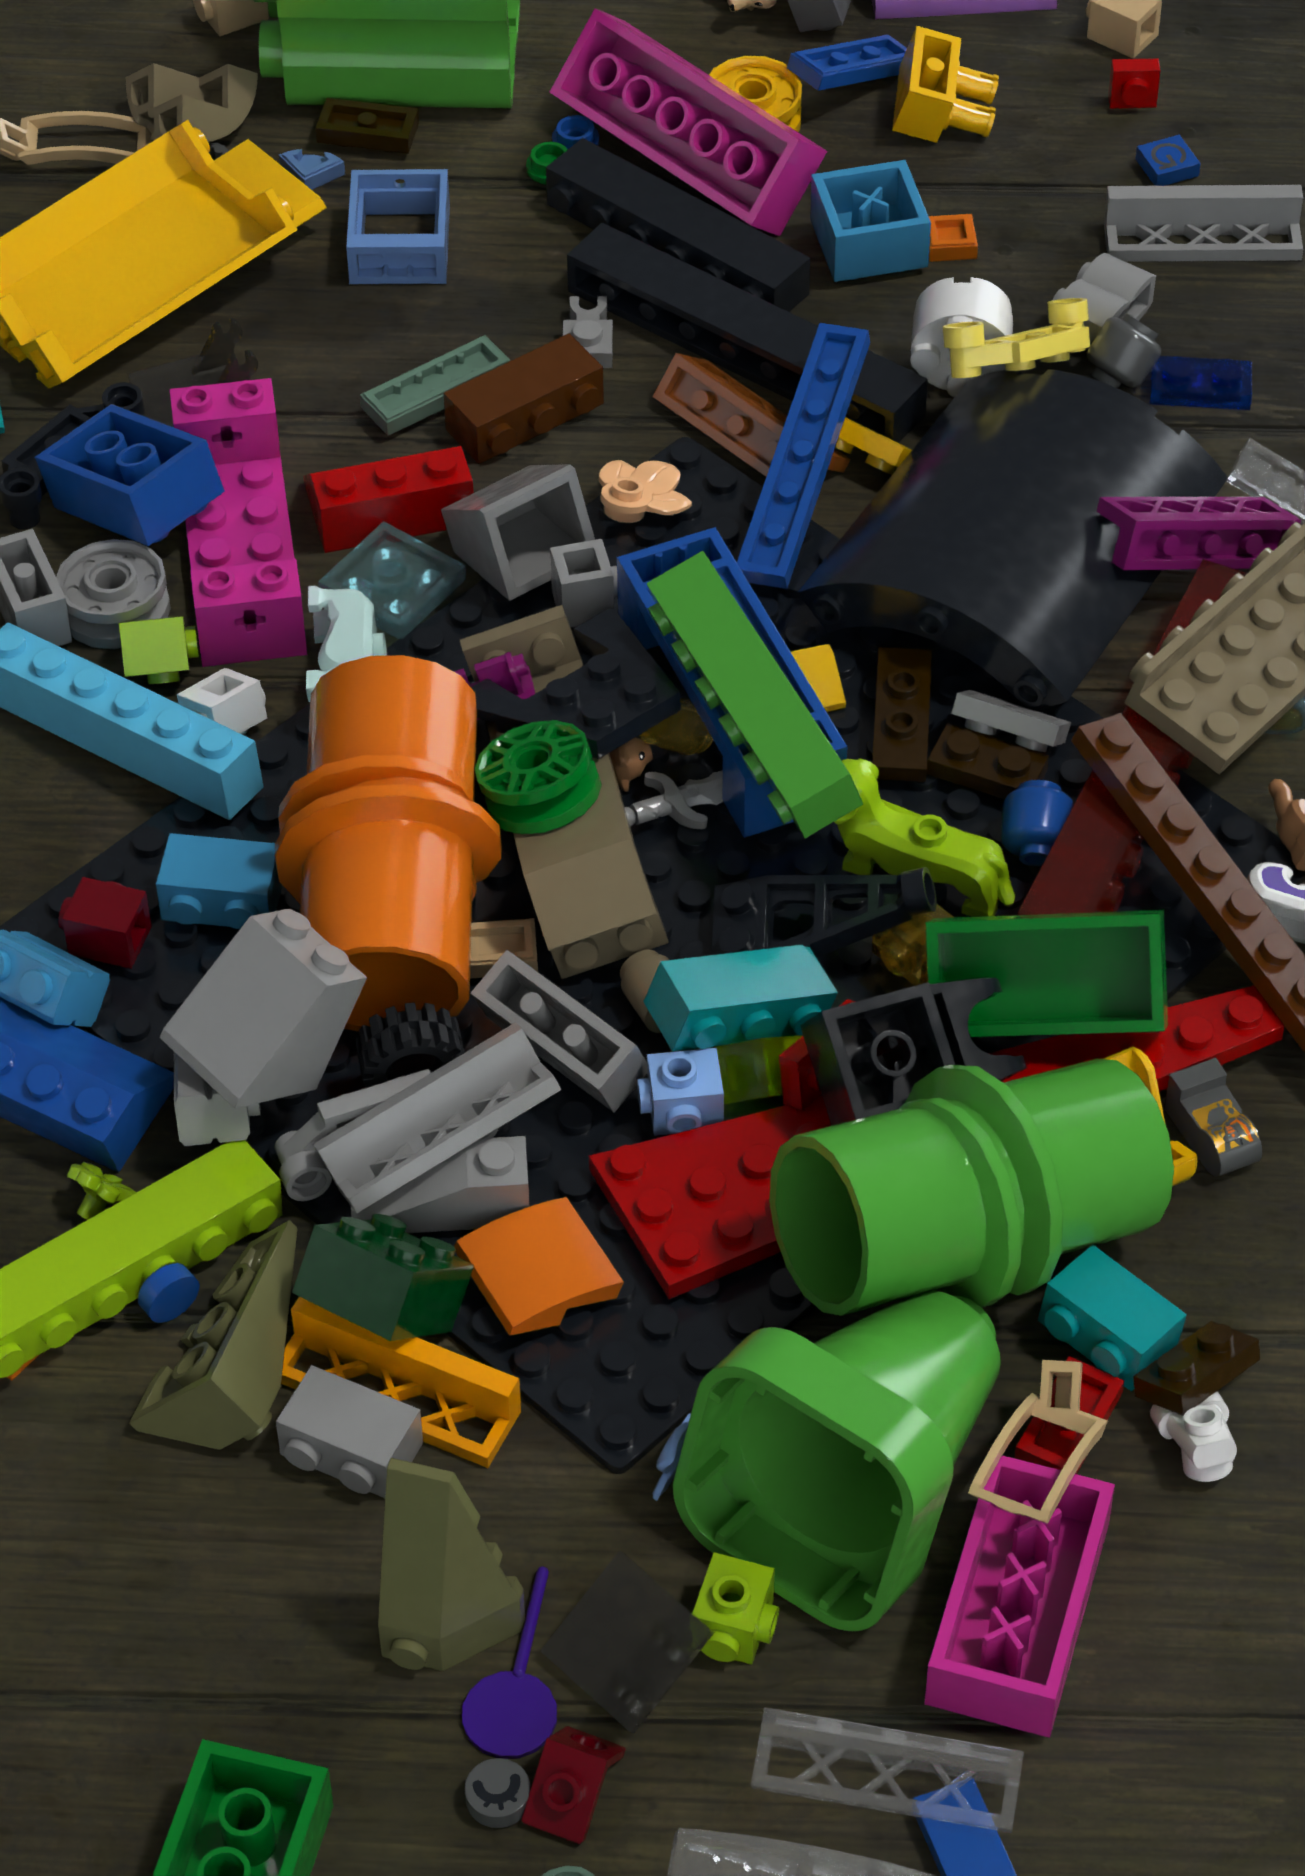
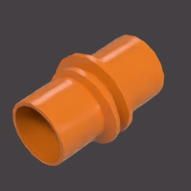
M405 655L369 656L345 662L320 677L311 693L307 775L293 783L279 806L280 835L275 843V861L279 882L300 904V914L309 920L311 927L331 945L344 951L349 957V961L367 977L344 1028L353 1031H359L362 1025L370 1026L369 1018L375 1014L385 1018L386 1008L395 1006L397 1012L405 1011V1003L415 1002L416 1010H421L424 1003L434 1004L436 1012L443 1007L449 1011L450 1018L459 1015L470 999L472 901L476 895V883L489 876L501 860L502 853L499 824L481 805L475 803L474 768L476 766L477 730L475 692L461 675L436 662Z

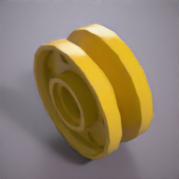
M742 56L729 59L713 68L709 75L799 132L801 127L802 83L796 74L787 69L785 63L766 56Z

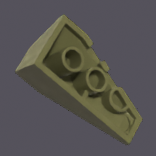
M290 1220L251 1241L213 1293V1298L219 1304L212 1308L198 1324H192L181 1338V1341L188 1347L185 1354L173 1370L168 1365L162 1366L149 1383L129 1422L135 1430L221 1450L241 1438L245 1440L255 1438L270 1423L272 1413L269 1410L281 1387L297 1238V1227Z
M395 1458L390 1459L386 1476L378 1619L382 1657L389 1658L395 1664L407 1669L418 1670L426 1667L445 1671L522 1632L525 1622L524 1590L516 1576H505L499 1566L503 1554L496 1542L484 1541L477 1529L480 1515L455 1473Z

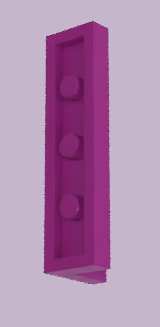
M1100 497L1096 512L1120 527L1112 563L1123 570L1250 569L1254 560L1265 548L1269 547L1274 551L1289 527L1295 522L1301 523V519L1265 497Z

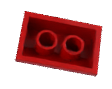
M462 446L337 468L303 476L325 553L445 531L447 528L441 509L474 493L473 479Z

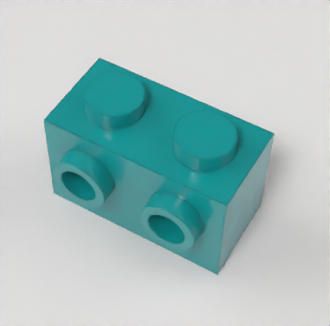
M1092 1244L1047 1283L1038 1321L1047 1327L1048 1331L1055 1338L1068 1343L1092 1361L1096 1368L1125 1380L1124 1387L1133 1391L1135 1389L1133 1376L1178 1345L1187 1314Z

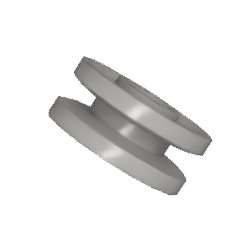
M118 539L94 542L74 551L59 567L56 578L66 597L71 636L88 646L106 649L121 648L120 622L166 618L170 613V599L162 559L151 548L138 542Z

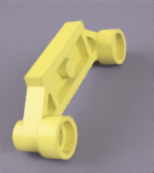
M1066 298L1047 302L1048 319L1052 325L989 340L984 338L983 322H958L944 325V347L949 348L951 377H977L982 375L981 366L1005 364V370L1007 371L1029 370L1036 367L1035 360L1040 359V362L1046 363L1069 360L1070 353L1085 351L1087 347H1090L1089 327L1084 326V321L1089 320L1087 299Z

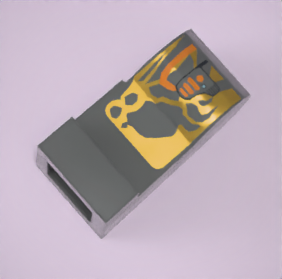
M1217 1058L1170 1074L1164 1108L1192 1150L1197 1154L1205 1169L1214 1177L1256 1163L1262 1158V1145L1258 1132L1249 1117L1242 1114V1108L1226 1086L1227 1073Z

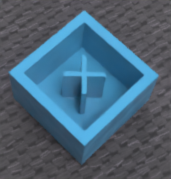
M906 160L811 174L810 220L834 282L928 267L931 221Z

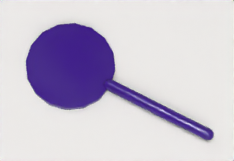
M544 1566L539 1567L536 1571L513 1671H500L484 1677L469 1690L462 1705V1726L469 1741L482 1753L496 1758L519 1759L537 1752L545 1745L546 1739L553 1734L557 1725V1703L551 1690L537 1677L526 1674L549 1575L548 1569Z

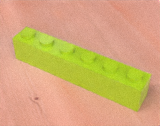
M246 1140L226 1142L1 1268L0 1378L14 1374L24 1363L50 1348L63 1346L76 1333L97 1321L117 1315L127 1304L138 1299L141 1286L157 1269L174 1263H181L187 1269H190L202 1261H210L218 1257L228 1246L249 1234L267 1229L275 1219L282 1216L281 1179Z

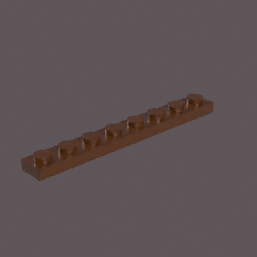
M1118 713L1079 726L1071 739L1072 743L1305 1053V955L1124 716Z

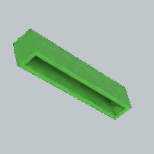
M704 551L697 553L647 582L646 584L655 601L654 605L647 608L652 619L663 636L673 632L677 638V641L672 643L671 647L686 673L696 668L701 677L695 680L694 683L709 709L712 710L720 705L725 715L718 718L732 745L737 747L742 743L745 744L749 753L742 756L757 784L760 786L767 781L770 783L774 791L769 793L767 797L781 822L786 824L793 820L803 837L807 838L862 806V799L849 771Z

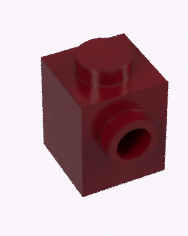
M82 877L73 897H66L63 901L58 920L59 928L64 930L69 954L132 969L152 928L146 891L126 887L113 881L104 882Z

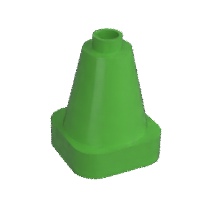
M930 1290L901 1299L815 1343L795 1332L782 1328L768 1327L752 1332L706 1374L699 1384L673 1482L675 1505L685 1526L712 1553L715 1552L775 1568L774 1592L822 1623L844 1631H862L875 1625L912 1586L923 1571L952 1482L953 1466L999 1375L1001 1364L1000 1352L996 1341L995 1328L990 1317L981 1306L969 1298Z

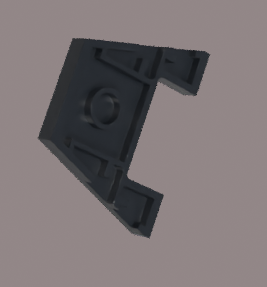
M608 608L574 628L577 647L594 657L589 659L586 665L567 676L552 680L546 685V688L531 697L521 699L488 678L471 687L476 696L477 718L495 722L496 732L506 733L513 728L538 721L557 720L571 723L585 733L592 757L600 759L681 710L679 690L619 614L612 608Z

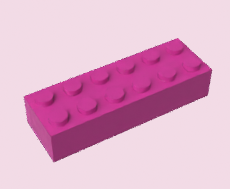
M594 8L550 90L551 94L750 226L778 236L782 234L810 184L811 174L816 173L828 152L626 21Z

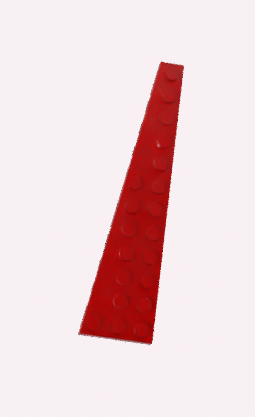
M1253 985L1167 1007L1168 1026L1165 1031L1062 1034L988 1054L1024 1056L1027 1069L1001 1081L1007 1082L1094 1059H1104L1130 1047H1136L1142 1050L1152 1062L1160 1092L1168 1088L1169 1075L1213 1058H1217L1219 1063L1223 1065L1282 1040L1284 1025ZM820 1096L804 1110L785 1105L632 1145H622L613 1150L589 1155V1170L668 1299H671L781 1252L774 1233L769 1202L771 1169L780 1146L794 1135L829 1127L831 1123L823 1097Z

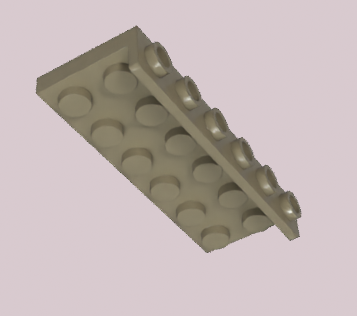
M1298 522L1292 524L1282 536L1278 547L1274 551L1269 547L1265 548L1252 563L1249 573L1245 576L1240 573L1235 574L1226 584L1216 602L1207 599L1197 609L1190 624L1185 629L1180 625L1176 626L1163 641L1159 652L1155 655L1150 652L1145 653L1129 674V679L1134 683L1124 703L1218 774L1223 772L1305 696V523L1303 525Z

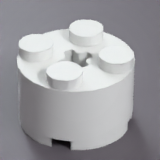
M954 277L939 280L927 287L920 294L916 302L912 328L911 365L919 375L927 378L930 384L947 390L953 397L959 393L968 380L975 377H951L949 348L944 347L943 326L958 322H983L985 340L1013 333L1012 307L1009 298L999 287L980 278L970 277V283H954ZM1005 364L981 366L982 375L1005 370Z

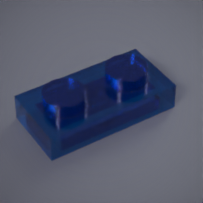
M1160 356L1150 371V404L1241 410H1250L1252 361Z

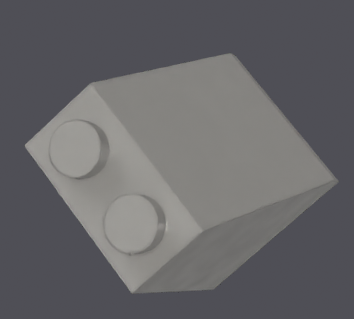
M570 464L529 465L441 509L454 553L509 601L551 580L550 547L595 540L577 473Z
M283 909L253 915L248 918L163 1028L160 1039L235 1109L316 1090L367 977L349 961V957L344 951L331 945L311 927L309 920L302 914L292 909Z

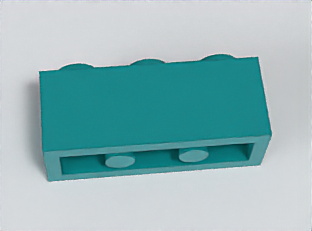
M795 945L660 961L643 1002L670 1049L674 1052L697 1048L707 1049L713 1046L743 1042H759L766 1039L797 1035L803 1036L800 1025L819 1012L831 1009L838 992L811 948Z

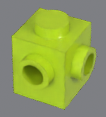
M184 616L119 623L125 677L147 674L148 684L180 681L179 671L190 669L189 658L199 657L195 626L185 627Z
M714 1552L691 1616V1648L702 1651L706 1656L720 1662L736 1660L752 1665L759 1643H771L778 1621L779 1606L772 1605L774 1601L775 1568Z

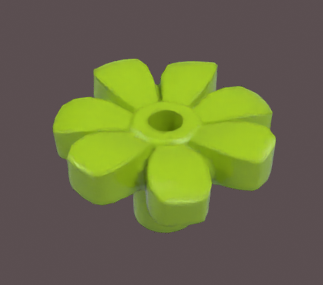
M82 1162L81 1165L72 1164L67 1173V1177L77 1181L86 1192L77 1214L87 1220L103 1212L107 1204L119 1203L137 1193L130 1187L121 1184L122 1178L116 1175L103 1174L101 1168L88 1162Z

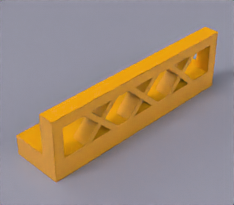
M300 1296L291 1308L294 1334L285 1347L281 1384L295 1390L297 1389L306 1373L293 1367L305 1348L329 1357L332 1368L325 1371L344 1379L354 1378L367 1373L382 1378L386 1390L379 1393L403 1401L424 1395L436 1400L440 1412L421 1417L423 1442L489 1468L521 1413L519 1378L418 1337L389 1341ZM478 1417L494 1425L483 1444L460 1436L454 1423Z

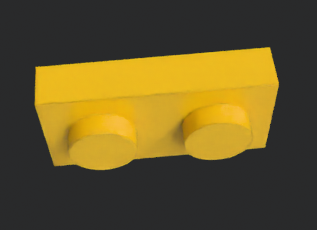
M847 417L844 419L835 448L851 454L854 446L869 453L865 462L891 475L896 467H899L912 451V449Z

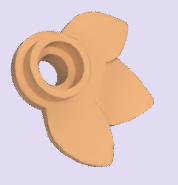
M615 460L606 463L599 472L598 481L602 486L600 500L604 505V513L609 518L618 522L633 523L640 521L644 518L645 512L660 515L678 514L689 509L692 506V501L681 493L674 491L680 481L681 474L674 465L666 462L646 461L635 468L622 460Z

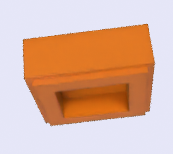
M972 214L929 216L931 221L929 262L977 259L978 243Z

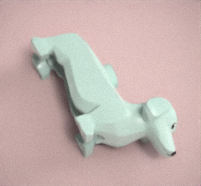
M315 585L308 586L309 613L313 612L315 644L323 643L318 654L320 670L306 671L308 702H310L311 693L320 677L340 664L369 656H387L384 632L377 633L374 604L361 591L355 589H322Z

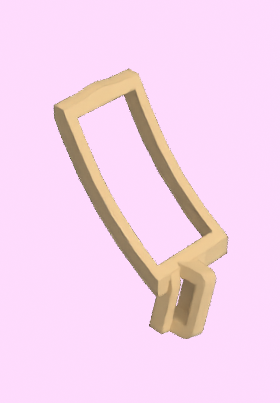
M63 111L21 118L20 127L0 118V154L14 161L21 160L27 165L61 160H91L117 164L134 153L95 146H59L37 149L39 128L89 125L138 133L137 151L152 142L150 131L146 127L137 124L133 117L108 112ZM8 136L18 140L19 142H16L8 138Z
M1042 1360L1040 1396L1031 1393L1015 1410L981 1464L970 1486L969 1495L989 1502L1006 1512L1026 1516L1046 1524L1049 1523L1070 1481L1090 1450L1102 1437L1108 1420L1080 1411L1083 1367L1081 1362ZM1053 1374L1057 1376L1055 1408L1051 1407ZM1031 1415L1084 1435L1057 1477L1041 1511L984 1490L1006 1448Z

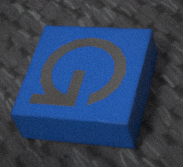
M1180 135L1139 145L1136 148L1135 159L1155 186H1166L1199 176L1201 163Z

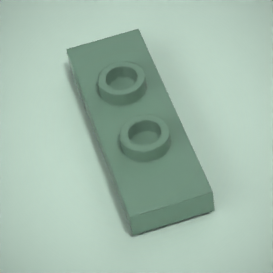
M484 335L360 394L361 408L389 436L443 410L444 392L511 360Z

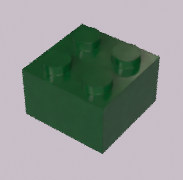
M373 1214L369 1220L342 1217L339 1223L314 1225L292 1293L389 1341L452 1332L474 1265L454 1256L456 1248L447 1242L431 1237L419 1239L406 1233L407 1225L394 1217L383 1214Z

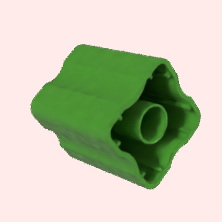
M254 0V2H268L270 18H278V20H261L259 30V67L262 78H284L287 105H324L326 98L402 107L512 109L520 0Z

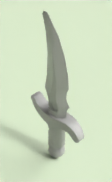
M723 770L714 772L705 779H689L685 785L677 787L670 777L662 773H645L644 784L655 788L661 795L625 807L630 827L634 823L638 825L669 815L685 827L705 829L708 821L707 816L695 812L690 807L699 804L718 805L723 802Z

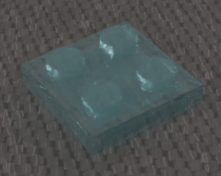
M383 521L318 581V585L322 589H355L361 591L374 604L376 627L399 640H403L466 580L465 564Z

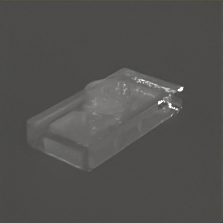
M1249 438L1241 448L1226 482L1251 497H1265L1301 519L1300 524L1303 525L1305 523V471Z

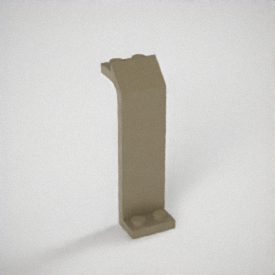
M562 605L460 640L462 651L474 682L479 681L474 664L504 655L507 652H511L512 656L523 654L526 664L530 668L536 693L546 688V685L552 680L563 678L584 666ZM486 720L491 741L504 734L496 732L495 722ZM609 753L600 759L592 757L602 786L598 799L585 814L566 826L544 833H513L523 876L548 951H551L561 979L621 960L639 951L653 949L669 943L638 856Z

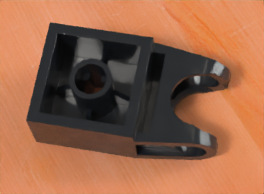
M978 978L929 984L928 982L823 1010L801 1024V1031L831 1126L899 1109L906 1103L914 1084L939 1067L947 1065L979 1066L1000 1081L1027 1069L1023 1055H991L985 1053L974 1044L968 1031V1018L973 1007L977 1003L993 998L996 994L1003 992L999 979ZM879 1056L884 1057L887 1062V1068L879 1062Z

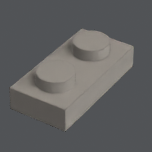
M973 690L957 693L951 713L966 718L964 726L970 730L987 735H996L997 729L1017 735L1016 744L1040 752H1046L1048 745L1054 747L1065 743L1071 725L1069 721Z

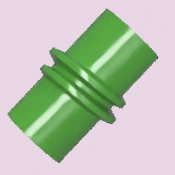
M1094 1059L1007 1082H1001L979 1066L947 1065L936 1068L916 1082L906 1103L899 1109L809 1131L790 1138L780 1146L771 1169L769 1202L775 1237L786 1268L802 1294L824 1313L843 1316L936 1289H941L950 1295H960L969 1298L983 1308L993 1305L1008 1293L1022 1295L1050 1281L1062 1254L1084 1249L1092 1244L1098 1245L1141 1233L1160 1222L1171 1200L1174 1164L1169 1132L1157 1101L1140 1077L1117 1060Z

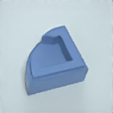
M296 149L279 154V164L311 190L345 175L344 161L328 152H324V156L303 155L302 149Z

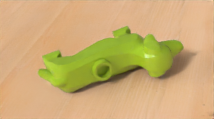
M863 759L842 760L863 802L862 806L834 821L838 826L846 847L849 849L843 860L842 870L857 875H871L874 864L877 863L889 874L899 875L903 871L927 867L934 883L949 884L971 898L964 901L961 912L971 917L995 916L998 911L999 900L1007 907L1014 904L1015 894L1009 879L1008 866L998 843L949 826L939 816L920 815L882 800L878 790L877 778L879 770L876 765Z

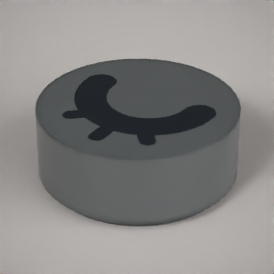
M503 1758L489 1759L475 1766L465 1782L466 1806L470 1815L480 1824L491 1828L508 1827L522 1819L530 1794V1781L525 1770L517 1763Z

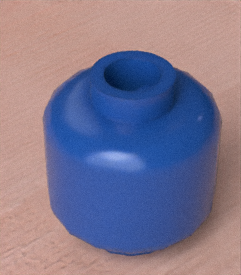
M1030 780L1021 783L1016 790L1006 796L1003 802L1001 840L1004 848L1011 854L1018 856L1023 864L1036 867L1049 865L1052 863L1053 858L1066 854L1073 844L1075 808L1072 799L1061 790L1059 785L1050 781Z

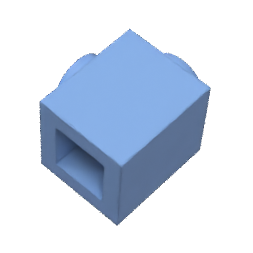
M717 1048L647 1054V1078L637 1079V1093L640 1114L651 1113L654 1136L675 1134L724 1121V1091Z

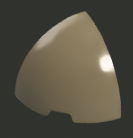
M153 63L126 77L129 108L134 121L150 131L152 134L150 139L153 141L179 124L189 120L192 127L198 128L205 135L208 143L231 134L247 117L256 95L258 73L226 64L204 76L196 77Z

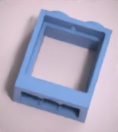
M448 169L351 170L346 245L349 284H447L450 215ZM402 179L405 182L397 183L395 180ZM435 214L434 234H365L366 215Z

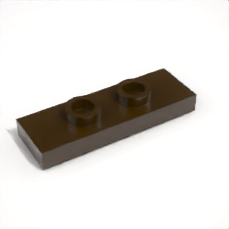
M878 648L872 763L879 770L877 778L879 780L926 782L932 650Z

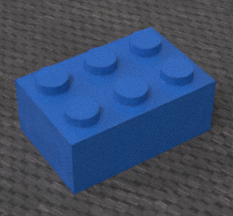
M110 404L35 456L54 508L146 546L166 538L170 530L190 516L202 512L209 502L225 492L207 440Z

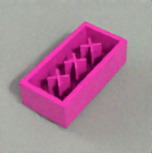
M1002 1455L984 1490L1041 1511L1061 1470ZM1075 1474L1048 1524L1026 1516L1006 1512L978 1498L928 1664L925 1705L1050 1738L1109 1526L1115 1484Z

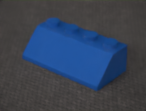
M0 997V1117L119 1173L174 1089V1072L75 1026L53 1025Z

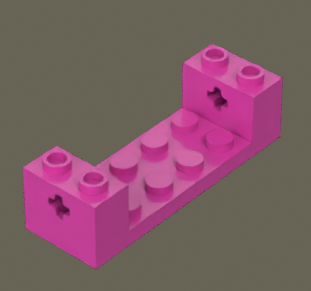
M272 379L243 380L169 389L174 428L207 440L225 492L209 502L202 512L185 520L202 667L307 655L297 560L294 557Z

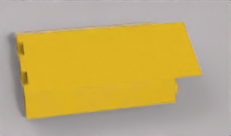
M186 120L0 237V346L18 362L26 358L31 360L38 370L36 373L37 379L48 389L59 385L298 230L297 227L327 208L321 197L249 139L213 160L209 154L210 145L205 135L198 128L192 127L189 120Z

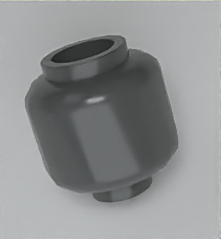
M1125 313L1122 319L1118 317L1108 318L1086 352L1088 360L1096 366L1092 376L1100 382L1117 389L1121 383L1130 388L1139 387L1161 355V348L1155 341L1159 334Z

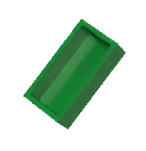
M1164 910L933 918L926 922L929 984L978 978L999 979L1003 992L996 994L993 998L977 1003L971 1010L968 1018L970 1037L1165 1031L1168 1026Z

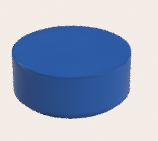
M181 1263L165 1265L157 1269L145 1280L138 1294V1304L152 1321L157 1323L170 1321L185 1312L194 1302L200 1288L199 1281Z

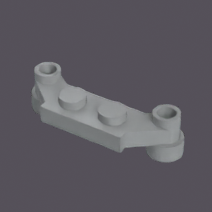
M426 1069L407 1076H401L378 1085L317 1103L318 1112L298 1131H290L280 1136L275 1143L274 1149L282 1165L279 1172L280 1178L289 1197L297 1201L312 1200L322 1195L331 1184L332 1177L313 1146L315 1142L431 1073L430 1070ZM498 1128L483 1138H493Z

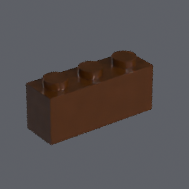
M568 333L444 392L446 431L480 464L604 404L603 366Z

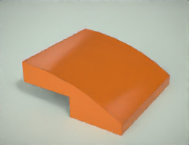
M567 1197L539 1203L505 1215L458 1239L454 1245L458 1257L474 1265L471 1277L509 1336L558 1326L561 1324L567 1309L617 1299L624 1284V1281Z

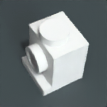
M228 668L219 670L177 694L180 705L242 735H245L249 728L267 719L266 697L260 680Z

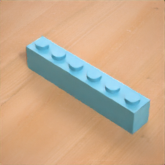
M9 622L0 628V708L228 820L232 819L264 788L255 740Z

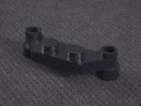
M120 382L109 386L102 394L103 404L76 408L69 404L1 460L3 474L0 477V497L2 504L8 508L10 523L13 527L22 530L35 527L41 519L39 511L42 496L48 490L35 456L110 404L143 416L145 411L143 394L137 385Z

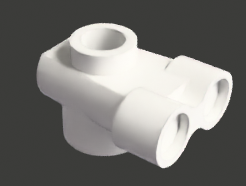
M1218 1391L1196 1407L1189 1409L1184 1416L1153 1404L1150 1411L1151 1419L1164 1438H1173L1180 1446L1183 1471L1187 1477L1196 1481L1210 1482L1222 1479L1232 1471L1237 1447L1226 1424L1229 1418V1409Z

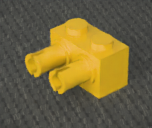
M916 26L899 68L892 131L937 143L942 130H946L948 126L980 134L982 137L987 138L994 123L996 108L958 99L956 95L991 105L997 91L999 76L960 66L961 38Z

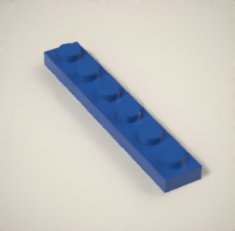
M819 323L737 560V564L749 583L784 589L788 588L870 345L869 330Z

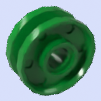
M557 720L531 722L507 731L492 740L479 754L474 768L480 790L485 795L484 798L489 815L504 831L518 834L544 833L566 826L586 813L598 799L602 786L595 762L592 760L591 750L585 733L574 724Z

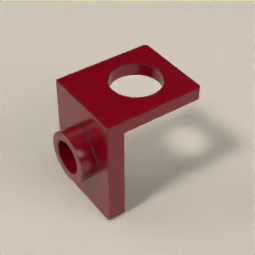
M569 1726L548 1737L523 1813L522 1822L578 1844L584 1842L607 1768L624 1757L626 1747Z

